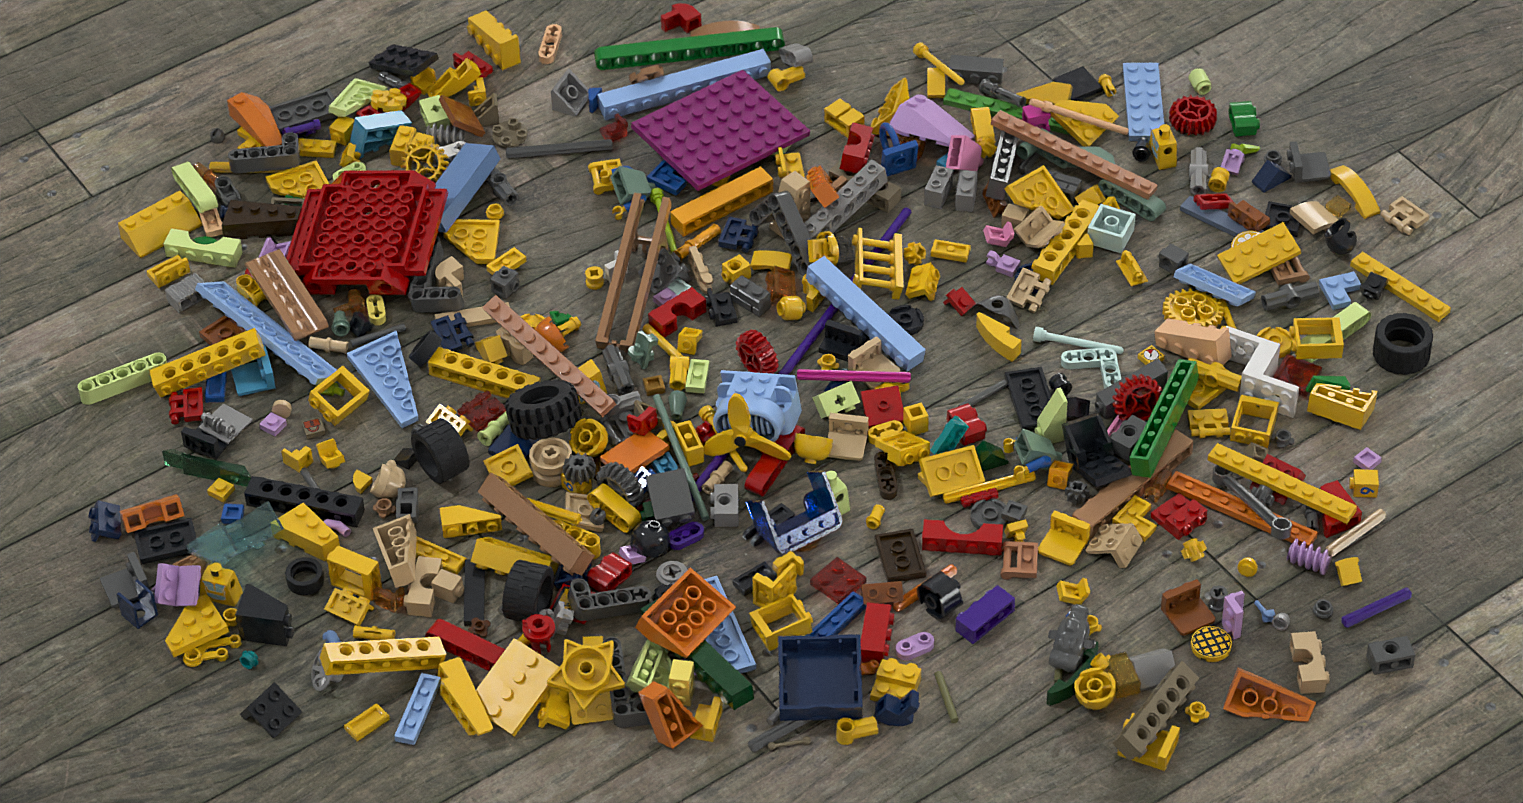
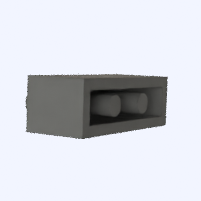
M951 55L949 68L963 78L964 83L980 84L982 80L989 79L994 84H1002L1004 59ZM950 77L948 78V82H955Z

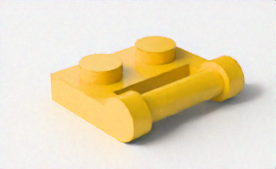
M620 158L592 162L588 165L594 183L593 191L596 195H600L604 191L615 190L611 178L607 184L601 183L598 172L603 169L611 172L612 169L621 166Z

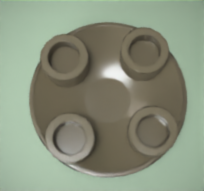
M510 118L508 121L495 125L492 128L494 142L505 148L521 145L528 136L527 128L518 122L517 118Z

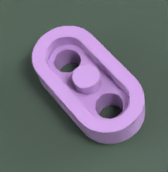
M920 632L899 641L896 645L897 657L907 661L930 652L934 648V637L930 633Z

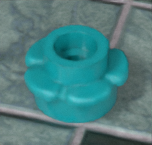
M246 650L242 652L239 660L246 669H252L258 665V656L255 652H247Z

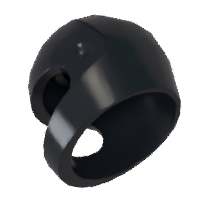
M1346 218L1339 219L1333 223L1324 234L1326 244L1334 254H1348L1356 246V233L1354 231L1348 232L1350 221Z

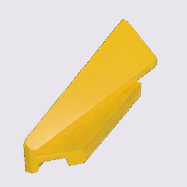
M457 657L439 663L437 676L441 677L440 695L469 736L475 734L479 736L491 732L493 726L461 658Z

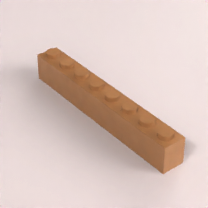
M1175 429L1151 478L1131 475L1113 481L1108 486L1103 487L1096 496L1088 499L1084 506L1076 509L1072 517L1090 524L1089 540L1095 536L1100 526L1111 523L1113 517L1134 495L1142 497L1187 459L1193 451V440Z
M490 472L478 490V493L483 496L482 500L491 506L494 505V510L501 515H505L506 521L513 525L516 524V529L519 532L529 535L528 539L536 545L539 544V549L544 553L551 554V559L554 562L564 565L563 570L571 575L576 573L582 576L594 555L505 479Z

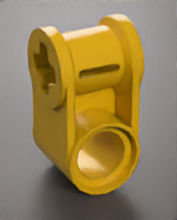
M244 274L237 278L238 293L256 307L263 300H268L250 275Z

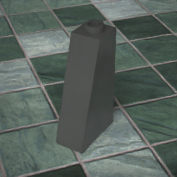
M1158 358L1126 377L1131 380L1132 374L1137 377L1139 374H1143L1145 377L1150 376L1152 380L1158 382L1162 392L1167 383L1168 370ZM1125 377L1097 393L1095 409L1098 413H1101L1104 419L1117 415L1114 412L1116 408L1112 405L1115 402L1112 396L1118 394L1115 392V388H1121L1119 382L1124 384L1126 382ZM1134 396V398L1136 399V401L1139 402L1140 404H1142V402L1140 401V399L1137 398L1136 396Z

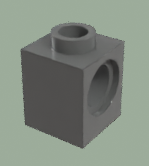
M1170 243L1158 255L1159 267L1174 275L1177 269L1188 265L1189 253Z

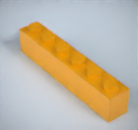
M762 167L752 170L670 211L671 225L684 237L772 193L773 178Z

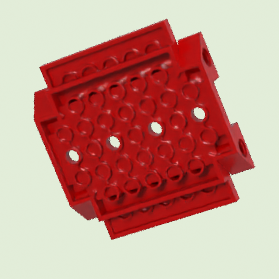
M414 170L344 171L332 184H323L322 189L307 190L286 259L297 275H305L302 283L309 294H335L337 285L341 284L367 285L370 295H406L409 278L405 276H426L447 201L448 191L447 189H436L435 182Z

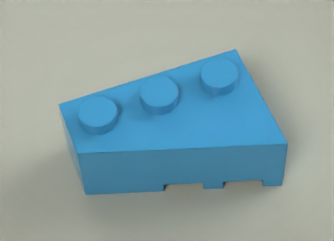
M402 110L355 117L350 143L356 145L355 151L361 153L360 158H362L365 153L371 150L376 152L379 150L378 147L385 144L391 145L398 127H411L412 122Z

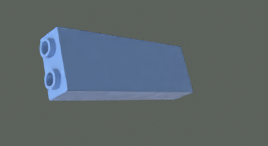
M465 143L436 182V189H447L448 191L438 232L447 233L501 158L494 145Z

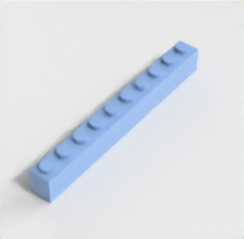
M764 49L599 93L597 94L598 107L605 120L678 101L741 70H744L754 80L766 77L771 71V62Z

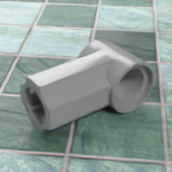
M638 391L621 396L609 394L608 396L615 401L616 405L605 416L610 417L634 409L635 400L642 402Z

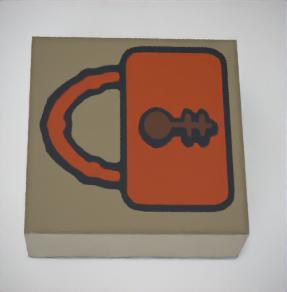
M321 417L302 421L307 439L326 435Z

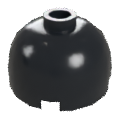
M656 520L639 523L634 528L630 538L631 548L634 546L637 549L636 553L649 558H658L659 554L663 553L666 555L670 545L669 531Z

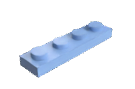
M421 673L394 735L395 741L415 745L440 687L441 677Z

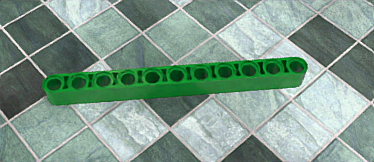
M778 27L603 46L598 47L594 51V57L598 69L609 70L742 55L764 49L765 52L777 51L785 46L782 30Z

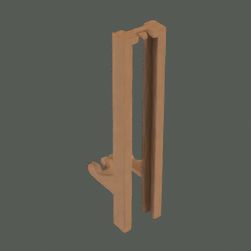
M634 193L595 340L597 348L605 349L606 346L613 344L618 346L619 350H624V352L628 353L629 347L635 345L659 252L663 248L668 251L665 233L671 209V200L668 197L662 198L653 237L651 238L638 236L637 229L645 201L641 199L642 195L640 193ZM639 244H642L643 253H648L627 338L626 340H621L620 344L615 340H612L611 343L609 342V336L631 252H636Z

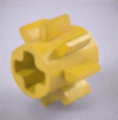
M988 135L986 138L980 137L976 142L982 148V158L986 156L990 158L997 149V146L994 145L996 141Z
M911 242L908 243L907 248H904L903 256L908 264H922L921 260L926 258V250L921 243Z
M1193 538L1183 543L1184 548L1181 550L1184 559L1190 558V561L1194 562L1205 556L1203 552L1207 548L1203 540L1198 541L1197 538Z

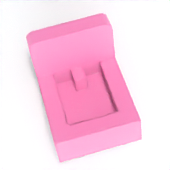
M1006 222L1003 229L986 225L983 230L987 243L1007 247L1014 238L1011 222Z

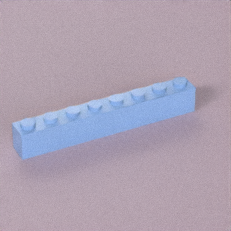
M825 256L807 267V281L816 287L821 295L830 300L834 307L844 313L846 318L851 320L870 339L877 336L881 340L883 352L889 355L899 367H902L907 372L923 362L926 349Z

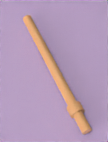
M1031 98L1029 105L1041 108L1042 111L1047 113H1057L1123 135H1127L1129 132L1128 128L1055 106L1049 101L1043 102Z

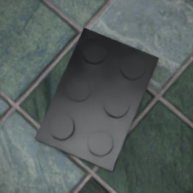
M192 517L133 531L141 565L200 551Z

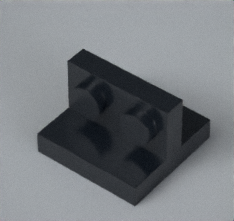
M827 320L825 323V338L819 346V353L832 354L835 358L848 362V354L864 345L869 337L860 329Z

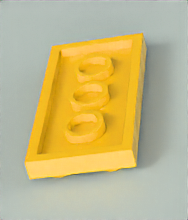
M1284 222L1218 254L1217 257L1231 281L1240 285L1300 255L1301 250Z

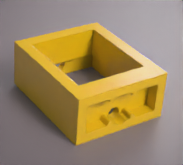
M1339 317L1293 319V326L1289 327V336L1293 338L1291 349L1292 352H1295L1296 359L1342 358L1344 343ZM1331 334L1332 343L1301 344L1300 335Z
M341 366L310 391L308 401L311 407L317 409L326 421L336 426L367 401L370 390L344 366ZM336 381L354 396L352 400L338 411L320 395Z
M1241 395L1231 426L1230 441L1244 444L1252 442L1268 448L1278 415L1279 402ZM1242 414L1270 419L1267 431L1261 432L1239 427Z
M338 545L333 552L328 554L327 563L331 585L341 589L345 588L355 595L363 596L372 601L382 588L379 562Z
M793 594L749 613L752 627L768 651L778 648V636H805L813 632L811 614L805 612L801 600H797ZM791 613H794L799 620L774 632L767 626V624Z

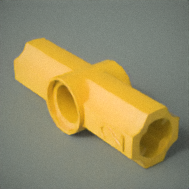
M1193 358L1188 359L1190 361H1197L1199 378L1207 386L1214 388L1219 385L1236 392L1240 391L1241 375L1227 371L1218 362L1207 364Z

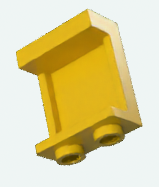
M1132 713L1130 719L1125 720L1123 728L1127 725V723L1131 720L1135 713ZM1172 725L1169 732L1165 730L1157 732V739L1151 745L1146 746L1147 752L1142 757L1138 758L1136 756L1132 760L1165 771L1179 741L1180 728ZM1118 750L1117 755L1126 758V757Z

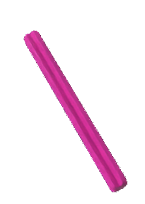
M797 370V379L909 383L911 381V373Z

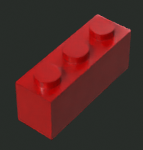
M867 602L861 635V662L866 663L876 660L880 664L882 659L889 656L890 645L887 644V641H891L892 629H889V627L894 625L895 613H891V605Z

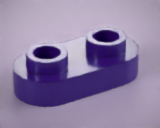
M690 522L669 533V547L674 550H681L700 541L704 537L703 525L699 522Z

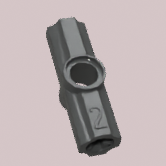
M494 167L486 178V182L492 188L495 196L499 197L505 205L512 206L519 199V196L507 181L506 175L500 173Z
M1316 282L1295 287L1293 284L1283 285L1279 291L1261 295L1262 307L1265 311L1287 306L1290 309L1295 308L1302 301L1319 297L1318 285Z
M613 344L606 346L602 350V355L607 364L610 380L614 381L619 394L631 393L634 390V383L630 377L627 361L623 360L618 346Z

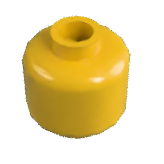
M784 296L777 303V313L786 321L799 320L806 311V305L799 296Z

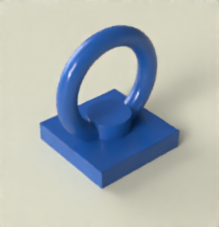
M887 122L882 123L879 130L883 148L881 166L885 168L887 177L916 168L918 143L916 140L900 145L894 128ZM887 132L893 144V147L891 148L887 140Z

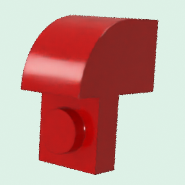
M689 4L672 5V11L661 15V29L667 32L680 26L686 33H690L692 30L702 26L701 14L695 7Z

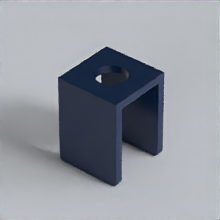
M137 579L135 580L139 601L133 604L120 592L117 593V599L121 615L135 628L139 629L155 618L158 612L153 592ZM137 611H144L145 615L138 618Z

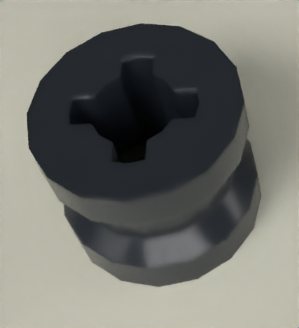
M1063 373L1055 374L1049 380L1048 384L1054 392L1057 388H1061L1066 396L1072 390L1071 383L1067 381V377Z

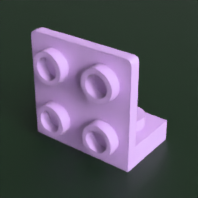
M158 564L154 596L155 603L172 607L196 606L199 598L201 566Z

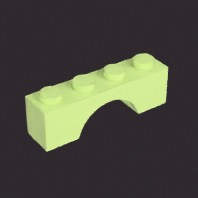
M171 229L164 242L166 257L172 258L179 255L182 259L187 258L189 261L236 268L243 253L240 239L222 237L219 241L212 244H198L190 239L188 231Z

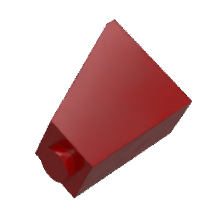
M1338 480L1320 486L1321 490L1356 505ZM1357 506V511L1347 524L1321 512L1325 538L1349 530L1360 523L1362 511Z

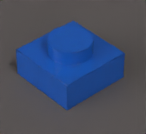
M224 504L221 516L222 524L241 525L245 510L244 505Z

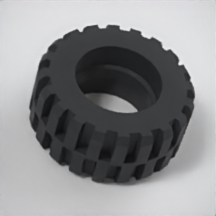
M544 380L543 382L538 381L531 385L528 384L524 388H519L515 393H512L505 403L511 432L518 438L525 440H538L540 438L546 439L550 436H557L568 431L569 428L572 429L582 416L576 388L565 380Z

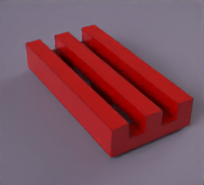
M1227 193L1194 195L1193 199L1194 202H1197V206H1200L1201 210L1228 209L1229 203L1234 202Z

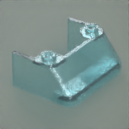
M267 501L240 520L226 526L222 522L186 545V548L190 554L210 564L220 563L223 566L230 562L229 559L254 547L258 550L265 546V541L283 530L284 527L269 501Z

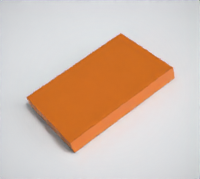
M648 432L645 436L635 433L601 455L600 461L605 465L610 462L623 464L625 468L628 467L629 471L634 474L641 466L645 467L669 451L670 448L666 442L652 432Z

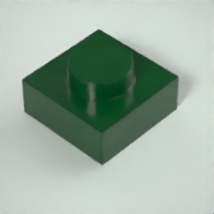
M643 502L644 511H640L642 522L654 520L651 502Z

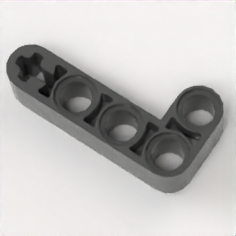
M293 132L284 134L282 136V145L231 150L228 153L230 170L233 173L291 169L299 166L300 148L297 134Z
M577 578L571 582L567 598L571 610L574 611V617L579 621H588L639 613L641 608L649 604L651 591L647 587L637 586L591 594L588 583L581 578Z

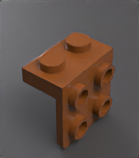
M1197 579L1186 582L1177 588L1169 589L1162 594L1161 610L1182 636L1215 623V616L1200 598L1201 584Z

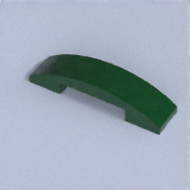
M1096 641L1095 648H1088L1083 653V665L1067 682L1058 679L1047 691V705L1052 706L1061 703L1075 695V680H1077L1082 671L1093 668L1090 663L1098 654L1099 642Z

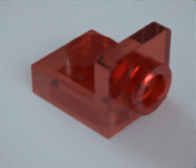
M617 113L615 114V122L601 127L600 134L605 139H611L612 142L627 136L628 122Z

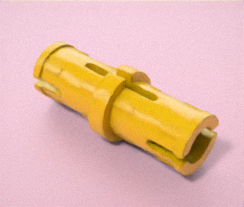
M355 625L353 629V638L370 639L373 641L395 639L396 636L395 630L380 629L378 626H372L371 628Z

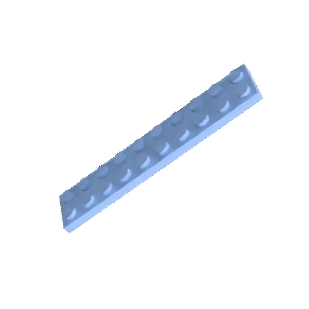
M226 282L197 283L195 290L201 294V297L209 300L215 308L223 311L225 316L237 322L238 326L247 331L255 328L262 339L263 345L271 349L273 354L285 360L286 364L295 368L300 375L309 379L311 384L318 386L337 370L300 340L294 341L286 329Z

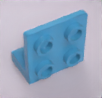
M264 346L266 355L258 358L257 362L243 364L231 369L238 396L275 388L273 371L266 346Z

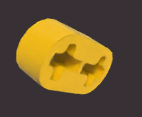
M893 420L873 426L868 430V441L875 445V439L902 432L903 424Z

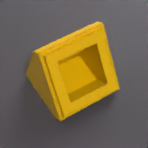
M1084 234L1076 244V258L1078 259L1093 257L1094 244L1088 234Z

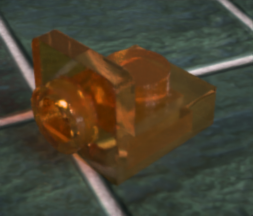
M376 586L373 590L375 605L393 613L404 605L405 591L402 586L394 593L379 586Z

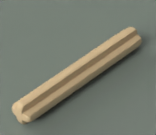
M1382 509L1376 510L1326 546L1329 556L1336 555L1386 518L1385 511Z

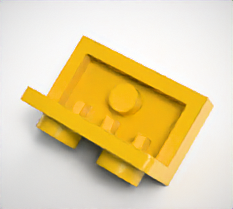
M176 255L146 272L151 281L160 288L190 273V267L187 258L182 259L179 255Z
M931 262L912 268L905 293L909 299L925 294L929 301L934 300L940 273Z
M551 686L540 701L541 706L537 715L539 719L538 727L543 728L547 723L567 729L570 725L571 716L568 691Z

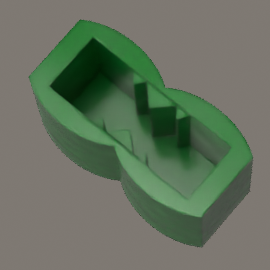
M1229 102L1228 114L1234 136L1256 135L1257 129H1260V121L1256 119V107L1252 105V102Z

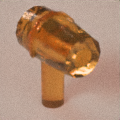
M359 290L349 291L348 303L333 308L334 313L336 311L346 312L348 310H351L353 314L354 312L363 313L365 310V300Z

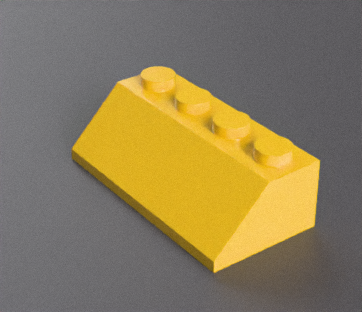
M178 191L120 221L118 226L121 239L139 258H142L163 247L171 229L191 232L201 227L202 222L190 200L181 191Z
M492 537L477 539L471 562L476 563V567L486 570L489 567L495 569L494 572L500 575L509 574L511 567L517 560L550 566L553 569L554 575L559 566L558 563L551 559L552 556Z

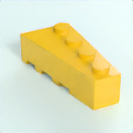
M487 11L468 18L467 30L469 34L473 35L478 45H481L485 53L492 57L495 65L504 70L521 63L519 39L516 34L511 35L512 31L510 29L505 30L504 25L501 22L497 23L496 18Z

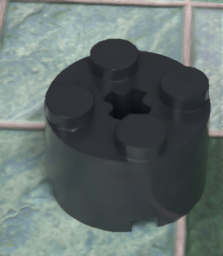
M942 571L927 579L917 588V596L921 605L925 603L928 607L926 609L927 613L935 619L947 616L964 603L959 591L961 588L960 583L956 579H951Z

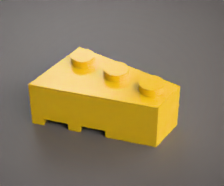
M305 503L298 505L271 522L274 538L278 540L281 538L289 542V545L293 547L298 546L304 549V552L320 560L326 561L328 554L333 552L337 545L340 546L338 535Z

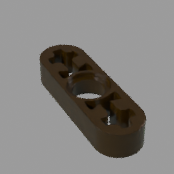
M882 451L874 456V467L879 492L883 499L892 500L896 498L898 490L893 462L887 460L888 453ZM881 460H884L885 466H882ZM884 473L891 475L889 478L881 477ZM886 485H889L890 491H887Z

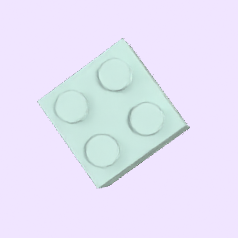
M1101 204L1088 227L1087 234L1090 236L1094 246L1122 253L1135 229L1136 214Z

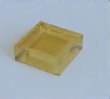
M1337 195L1325 204V208L1337 217H1341L1351 209V203Z

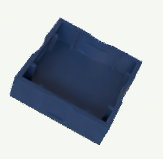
M860 634L829 635L825 637L778 636L780 721L863 718Z

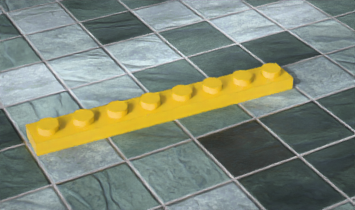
M1219 443L1208 454L1207 461L1258 484L1267 486L1273 491L1346 524L1357 511V506Z

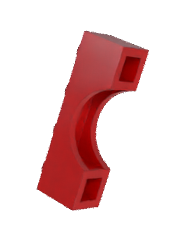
M852 122L839 169L858 173L867 164L875 134H872L873 127Z
M924 519L922 550L1001 556L1003 524L983 523L973 533L959 534L951 531L942 520Z

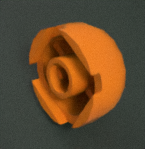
M548 316L537 325L535 330L561 353L568 349L569 346L567 344L563 345L566 343L565 339L556 325L550 322L552 319Z

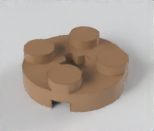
M659 65L649 66L640 69L641 72L637 75L635 72L630 74L629 80L631 84H636L664 76V70Z

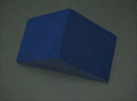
M1267 160L1253 178L1252 183L1265 193L1291 179L1292 175L1280 165Z

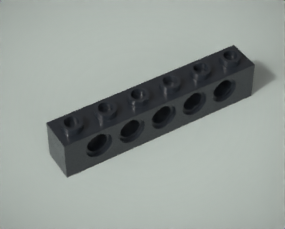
M252 476L244 492L246 506L287 513L298 505L305 503L322 521L326 519L337 520L346 526L356 528L365 511L363 497L266 479L264 477Z

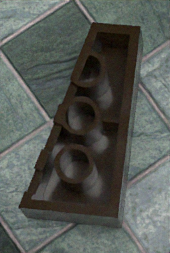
M230 200L222 223L223 236L227 238L240 237V240L248 239V236L266 238V236L275 234L276 237L294 235L302 207Z

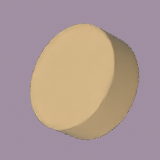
M285 400L275 401L272 407V413L284 419L288 418L292 411L291 404Z

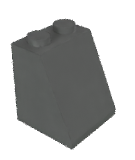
M685 468L646 476V488L654 520L667 527L674 522L686 523L695 518Z

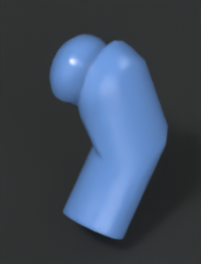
M328 630L323 634V640L326 639V643L341 642L337 633L333 630Z

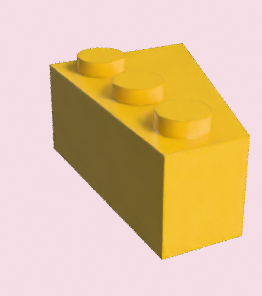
M1316 383L1309 396L1307 412L1362 430L1375 408L1378 391L1372 390L1371 393L1359 392V388H1353V391L1343 390L1341 386Z

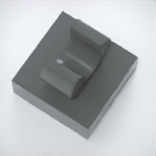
M1009 500L1001 513V519L1007 520V524L1021 521L1027 513V506Z

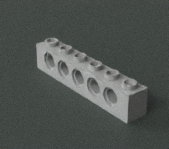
M871 160L837 192L839 195L838 199L826 208L822 206L804 223L811 239H816L820 232L830 231L834 233L887 183L885 168Z

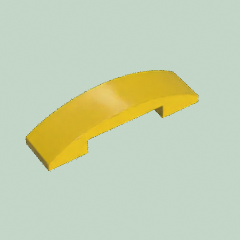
M1344 165L1330 169L1331 180L1335 184H1341L1355 201V208L1364 219L1380 214V208L1373 194L1353 170Z

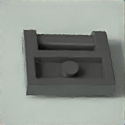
M630 410L610 417H601L598 421L606 428L613 447L635 434L629 431L627 416L629 414L633 415ZM613 425L617 427L623 439L618 438L612 428Z

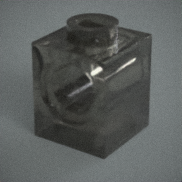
M835 237L838 246L843 245L846 247L845 254L839 252L837 264L855 260L851 237Z

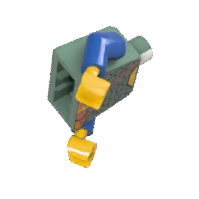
M627 165L612 169L611 172L606 169L600 172L601 183L607 184L611 178L619 203L624 205L623 207L615 206L613 208L612 214L619 212V214L615 215V220H620L623 217V212H629L634 193H640L642 195L641 199H644L646 202L647 197L651 194V190L655 188L654 183H648L643 171L635 170Z
M1022 429L1016 440L1006 438L1003 441L1004 452L1012 453L1015 446L1022 465H1025V467L1018 465L1014 468V476H1016L1017 481H1023L1026 472L1031 473L1038 469L1047 470L1054 460L1061 461L1062 453L1055 451L1051 440L1026 429Z

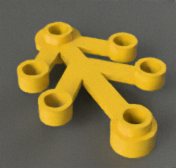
M235 608L226 609L223 613L224 622L228 628L237 625L235 616L237 609ZM234 634L230 637L213 639L200 645L198 648L185 652L183 662L186 666L196 667L204 660L217 658L218 661H226L229 657L226 648L206 652L207 649L230 645L231 648H238L241 646V638L239 635Z

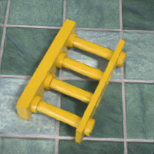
M858 228L857 234L853 235L852 246H855V274L853 283L860 289L862 285L888 288L889 291H892V299L899 300L903 290L902 234L894 233L893 239L888 242L862 238V228ZM863 245L885 248L891 251V253L887 255L863 251ZM863 258L888 262L891 266L886 268L863 264ZM863 272L889 275L891 280L863 277Z

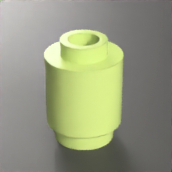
M1203 69L1192 70L1188 79L1195 92L1200 95L1207 94L1211 90V82Z

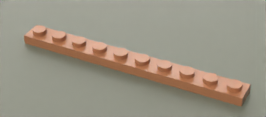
M1000 110L991 119L992 126L1147 200L1157 190V184Z
M495 295L482 307L491 318L561 381L565 380L574 385L577 395L602 418L616 405L612 398L498 296Z

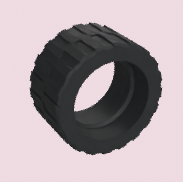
M1394 313L1386 316L1376 326L1373 344L1374 360L1381 368L1394 374L1408 375L1421 371L1430 360L1433 342L1432 328L1424 319L1413 314ZM1402 340L1410 342L1415 346L1401 347L1391 342Z
M439 418L412 433L411 445L415 456L424 472L435 483L442 484L469 468L470 460L467 448L457 430L447 420Z
M517 560L513 564L503 591L502 611L506 619L522 622L528 617L539 614L540 611L549 608L554 588V572L552 567L524 560Z

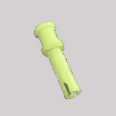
M506 411L496 421H490L485 430L478 432L477 437L483 445L490 446L492 441L499 437L503 429L509 424Z

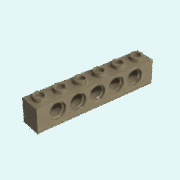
M1183 661L1172 667L1112 744L1129 761L1136 756L1138 758L1142 757L1148 750L1146 746L1151 745L1157 739L1156 733L1161 732L1167 726L1166 720H1170L1177 713L1175 709L1184 704L1187 700L1185 696L1195 690L1196 686L1194 684L1198 681L1199 677Z

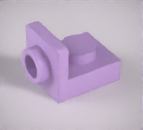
M1227 149L1221 167L1227 169L1230 174L1238 176L1241 165L1245 161L1244 153L1237 149Z

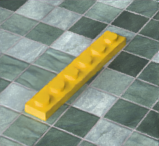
M1361 252L1351 260L1350 266L1366 277L1369 276L1370 272L1388 278L1385 289L1435 321L1439 322L1450 313V306L1366 253Z

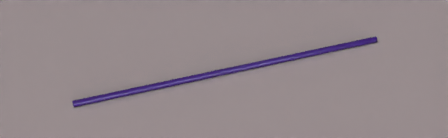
M905 207L881 237V241L889 242L893 238L894 233L898 232L910 216L911 210ZM874 247L871 252L882 253L885 248ZM865 259L863 264L873 265L876 260ZM832 303L778 374L789 375L825 328L826 321L831 320L838 311V308L834 307ZM729 453L715 456L695 482L699 493L703 488L702 485L710 478V474L719 468Z

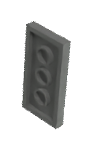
M329 88L269 106L280 133L286 127H295L312 122L315 119L324 121L337 117L335 114L328 112L329 105L335 100Z

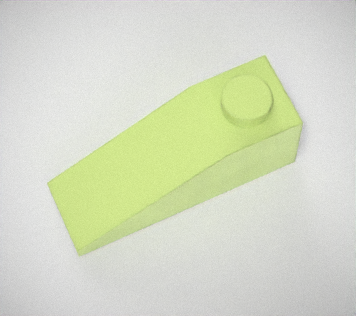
M1057 388L1038 417L1037 428H1035L1036 434L1048 438L1052 444L1065 441L1062 424L1066 423L1068 401L1061 388Z

